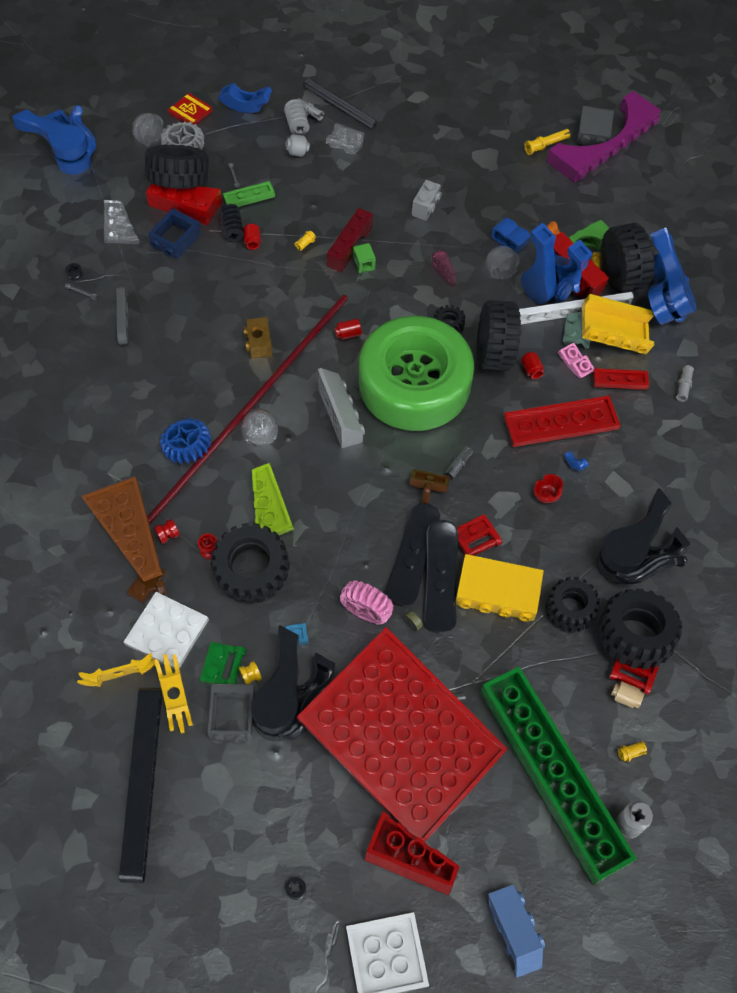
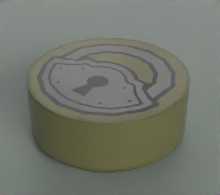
M409 611L404 615L405 622L412 630L417 632L422 628L421 619L413 611Z

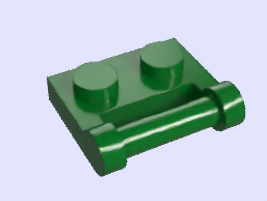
M211 642L200 677V683L209 685L238 684L236 681L239 672L238 667H240L247 649L241 646ZM230 654L235 655L229 678L223 679Z

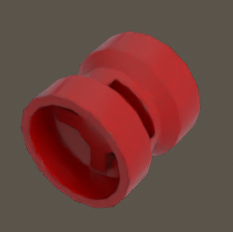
M172 519L167 520L164 525L154 527L161 544L167 543L169 538L175 539L180 536Z
M211 533L203 534L198 539L200 554L205 559H212V551L216 550L214 545L217 542V538Z

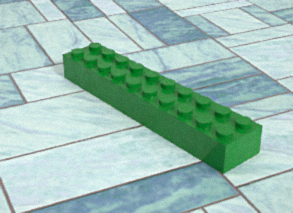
M518 666L483 684L480 692L592 884L596 885L636 861L635 854L521 668Z

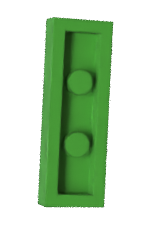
M270 181L223 193L226 204H235L238 207L275 197Z

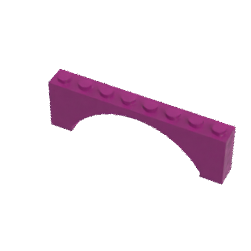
M632 91L622 99L620 110L623 112L625 127L616 137L607 142L591 146H570L559 142L549 150L546 162L575 183L579 179H583L590 171H594L598 165L605 163L609 157L614 156L631 141H635L639 135L646 133L650 127L657 125L660 120L661 110Z

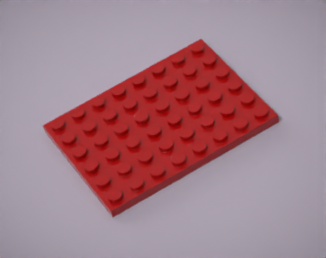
M387 627L296 717L397 822L401 823L406 827V830L416 837L419 836L425 842L507 750L485 725Z

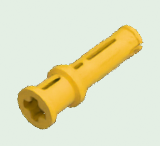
M564 129L546 137L539 136L533 141H526L524 143L526 153L532 155L535 151H543L546 146L569 139L570 133L566 134L569 130Z

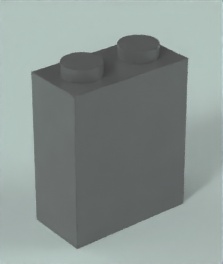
M583 106L576 144L591 146L609 141L614 110Z

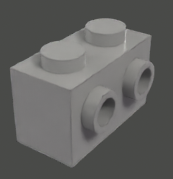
M425 180L413 200L412 216L425 221L428 220L430 214L434 212L437 202L442 197L440 184Z

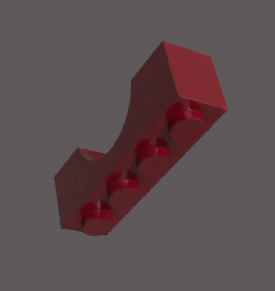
M361 208L356 210L327 252V267L341 273L350 262L353 247H355L357 241L361 237L366 238L373 228V213Z

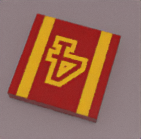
M190 93L168 109L169 115L182 123L184 121L186 123L192 122L193 125L212 112L210 105Z

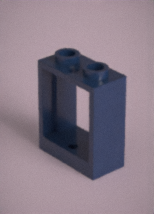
M172 208L148 233L150 245L154 249H159L166 255L178 259L200 236V222ZM172 225L185 231L175 244L162 237Z

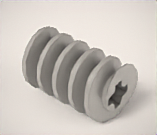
M296 99L288 101L284 106V112L290 131L296 135L306 134L310 129V125L301 101Z
M633 802L628 804L618 814L615 823L624 837L635 838L650 826L653 814L649 806L644 802Z

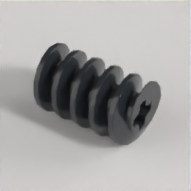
M235 204L222 206L219 210L223 237L230 242L242 240L244 232L239 207Z

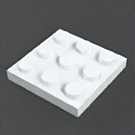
M155 592L124 640V645L146 656L152 653V659H158L162 664H164L163 654H167L170 666L175 670L172 655H177L180 668L208 623L209 618Z
M414 912L346 926L358 993H402L429 987Z

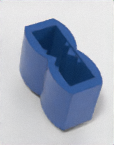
M506 217L493 227L491 237L497 243L504 245L513 254H518L525 248L531 238L526 229L518 227L515 221Z

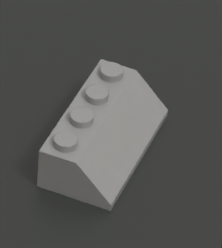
M323 368L318 369V390L341 448L362 443L363 435L365 434L364 426L358 422L359 415L357 410L352 407L351 395H347L345 381L341 380L338 373Z

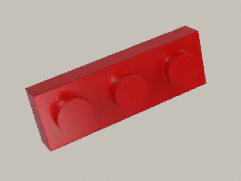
M594 368V387L648 390L649 388L648 371Z

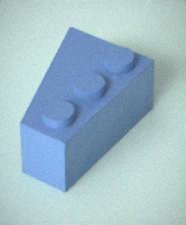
M514 885L489 893V907L498 931L502 933L507 947L505 949L507 955L511 954L514 960L516 978L541 969L545 943L540 933L537 934L534 929L535 922L530 912L527 913L524 908L525 900L522 893L517 892Z

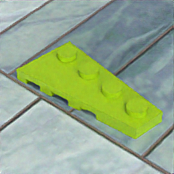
M270 463L252 469L255 523L260 524L261 528L263 526L269 527L271 532L275 531L278 535L294 530Z

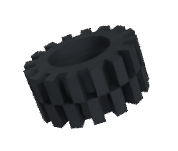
M445 305V308L441 306L440 310H436L434 314L435 319L444 322V319H453L456 322L446 324L453 327L460 334L464 330L466 318L465 314H463L464 311L460 310L459 307L455 309L454 305H451V307Z

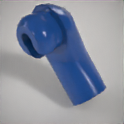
M571 451L563 455L573 470L583 471L584 468L589 466L585 458L581 460L576 459Z

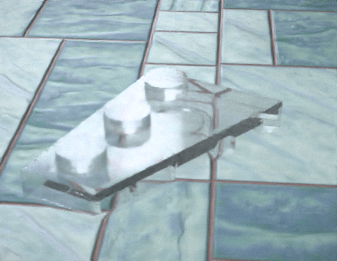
M104 200V243L139 244V239L135 235L132 224H130L122 201Z

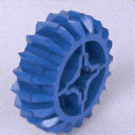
M191 417L188 420L183 418L182 421L178 422L176 420L175 424H169V428L164 429V433L161 434L160 445L163 454L169 460H172L174 463L179 462L181 465L184 461L189 464L191 460L196 462V458H203L202 453H208L207 448L211 447V435L203 422H200L198 419L193 420Z

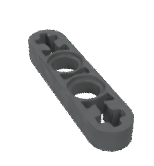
M126 286L117 287V338L119 345L129 344L128 295Z

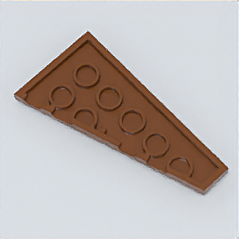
M136 476L81 496L144 582L163 575Z

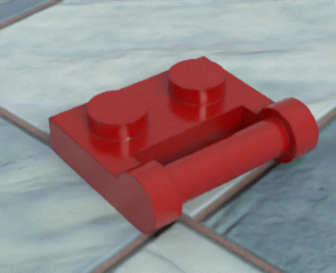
M485 514L457 527L458 545L463 551L464 557L465 554L476 556L494 546L502 545L501 537ZM488 535L491 537L490 540L472 549L468 546Z
M616 658L609 679L623 681L649 695L659 666L655 668L650 666L649 669L637 667L636 669L631 668L629 664L625 663L623 665L619 663V659ZM620 668L647 679L646 683L619 672Z

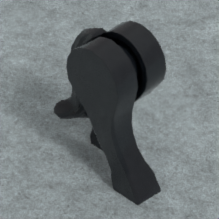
M660 488L657 489L652 498L646 516L640 522L632 526L613 530L607 535L596 559L598 571L606 580L613 583L637 584L654 576L663 569L674 566L683 568L687 564V557L682 554L687 551L690 542L678 527L674 530L666 545L659 547L650 546L661 526L663 517L668 513L672 505Z
M281 625L278 627L279 665L272 678L260 688L251 702V713L257 732L264 739L272 742L295 740L306 732L307 729L296 717L332 682L330 679L335 672V663L315 652L313 676L308 682L298 686L299 668L297 651L299 635Z

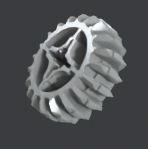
M192 122L172 123V126L167 125V129H163L161 134V145L192 146L200 150L204 147L203 132L201 128H198L197 124L193 125Z

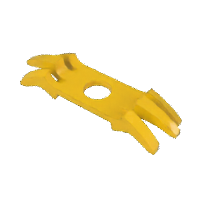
M149 653L142 660L132 659L130 664L101 671L99 668L92 674L80 672L79 676L82 680H78L77 683L84 686L100 687L102 682L137 672L143 675L155 666L152 653Z
M163 654L166 675H163L158 659L154 660L162 688L169 729L174 731L172 714H175L180 732L185 733L183 711H185L188 725L192 726L193 723L187 705L177 655H172L175 673H173L167 654ZM173 687L180 690L179 697L177 699H170L168 697L169 689Z

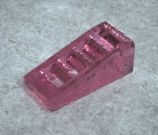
M446 250L433 252V266L452 287L455 286L457 274Z

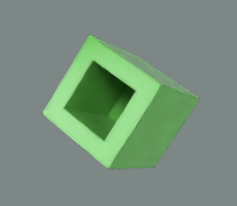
M367 243L353 247V259L358 272L374 270L376 258L370 244Z

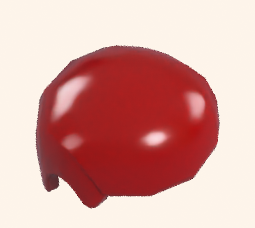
M545 474L542 480H537L533 490L535 497L546 504L558 501L563 493L562 479L555 474Z

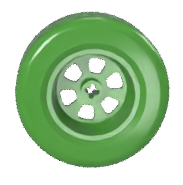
M404 316L392 319L377 327L367 337L360 351L358 386L361 398L376 418L392 427L409 431H424L440 427L454 419L468 401L474 374L473 354L464 337L453 327L440 320L426 316ZM398 367L403 369V374L392 375V368ZM437 370L440 376L438 379H434L428 376V372Z

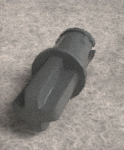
M464 446L459 454L452 458V463L444 471V474L451 476L450 479L454 480L461 468L465 467V463L472 455L473 450L469 446Z

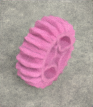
M349 581L341 591L340 601L342 605L352 615H356L364 621L375 623L376 625L384 624L392 615L394 605L391 599L383 594L381 590L370 586L369 583Z

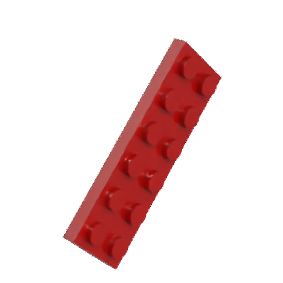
M610 395L505 412L503 416L513 447L619 430L621 426Z

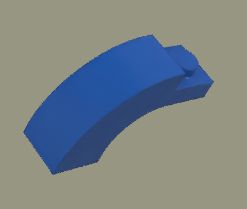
M233 82L222 88L218 99L236 111L255 113L259 112L262 105L269 101L272 90L267 86L256 92H247L237 87Z

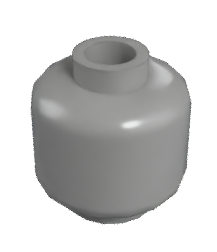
M292 134L289 138L287 137L285 150L288 151L289 155L303 157L309 151L310 143L307 142L305 136Z

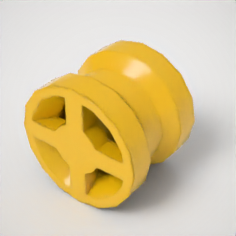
M255 661L250 662L246 667H238L245 684L262 680Z

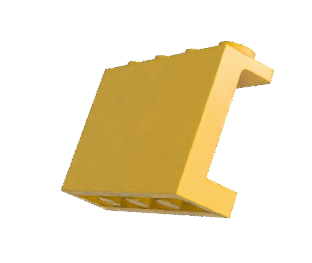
M589 294L582 303V338L647 354L654 346V341L649 340V321L654 317V313L649 309Z
M465 554L456 605L463 609H478L483 613H497L502 617H516L525 622L534 621L538 610L544 570Z

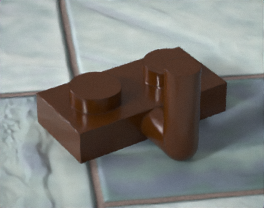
M413 469L409 485L424 488L421 503L429 504L431 489L436 492H447L450 476Z
M161 568L163 575L145 582L138 576L127 590V595L143 605L153 592H158L165 596L167 589L162 579L167 574L166 570Z

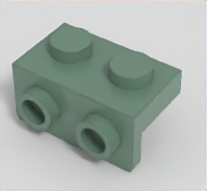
M582 312L567 314L563 336L564 345L582 343L584 348L588 349L591 340L582 338Z

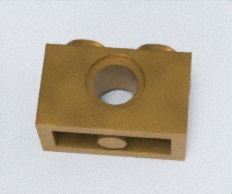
M268 318L246 319L247 327H244L245 337L249 338V341H245L246 350L251 353V358L272 356Z

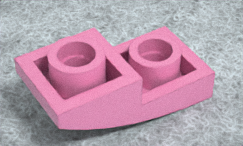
M575 343L557 352L578 378L581 379L594 371V367L586 355L582 356Z

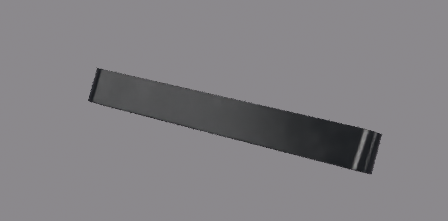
M139 688L119 872L120 883H144L162 706V688Z

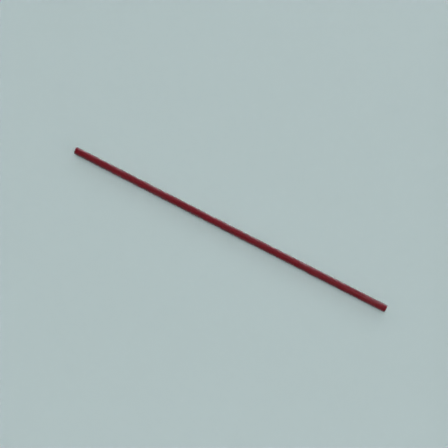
M342 295L212 442L211 447L207 448L208 453H203V458L199 457L152 510L147 516L150 525L348 300L346 295Z

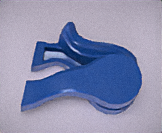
M80 105L74 106L69 117L61 109L45 117L35 115L28 109L12 116L16 129L24 132L38 133L47 139L54 153L57 166L63 173L79 174L87 170L91 165V154L96 149V139L82 123L81 115L83 109Z
M542 222L531 231L536 258L531 268L522 274L521 285L527 296L537 304H544L548 300L562 303L566 301L572 290L575 293L580 291L581 274L588 266L593 253L581 240H578L567 249L569 259L555 255L554 244L556 236Z
M665 227L650 233L653 244L659 253L653 256L655 261V271L653 274L655 282L649 288L648 297L652 311L661 325L673 320L683 322L688 314L697 310L695 298L689 285V278L685 276L677 257L673 237Z

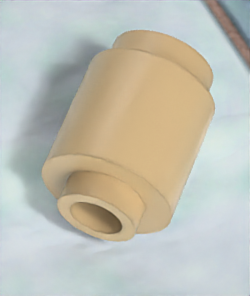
M623 681L620 684L615 683L611 693L614 696V701L630 708H639L645 694L639 688Z

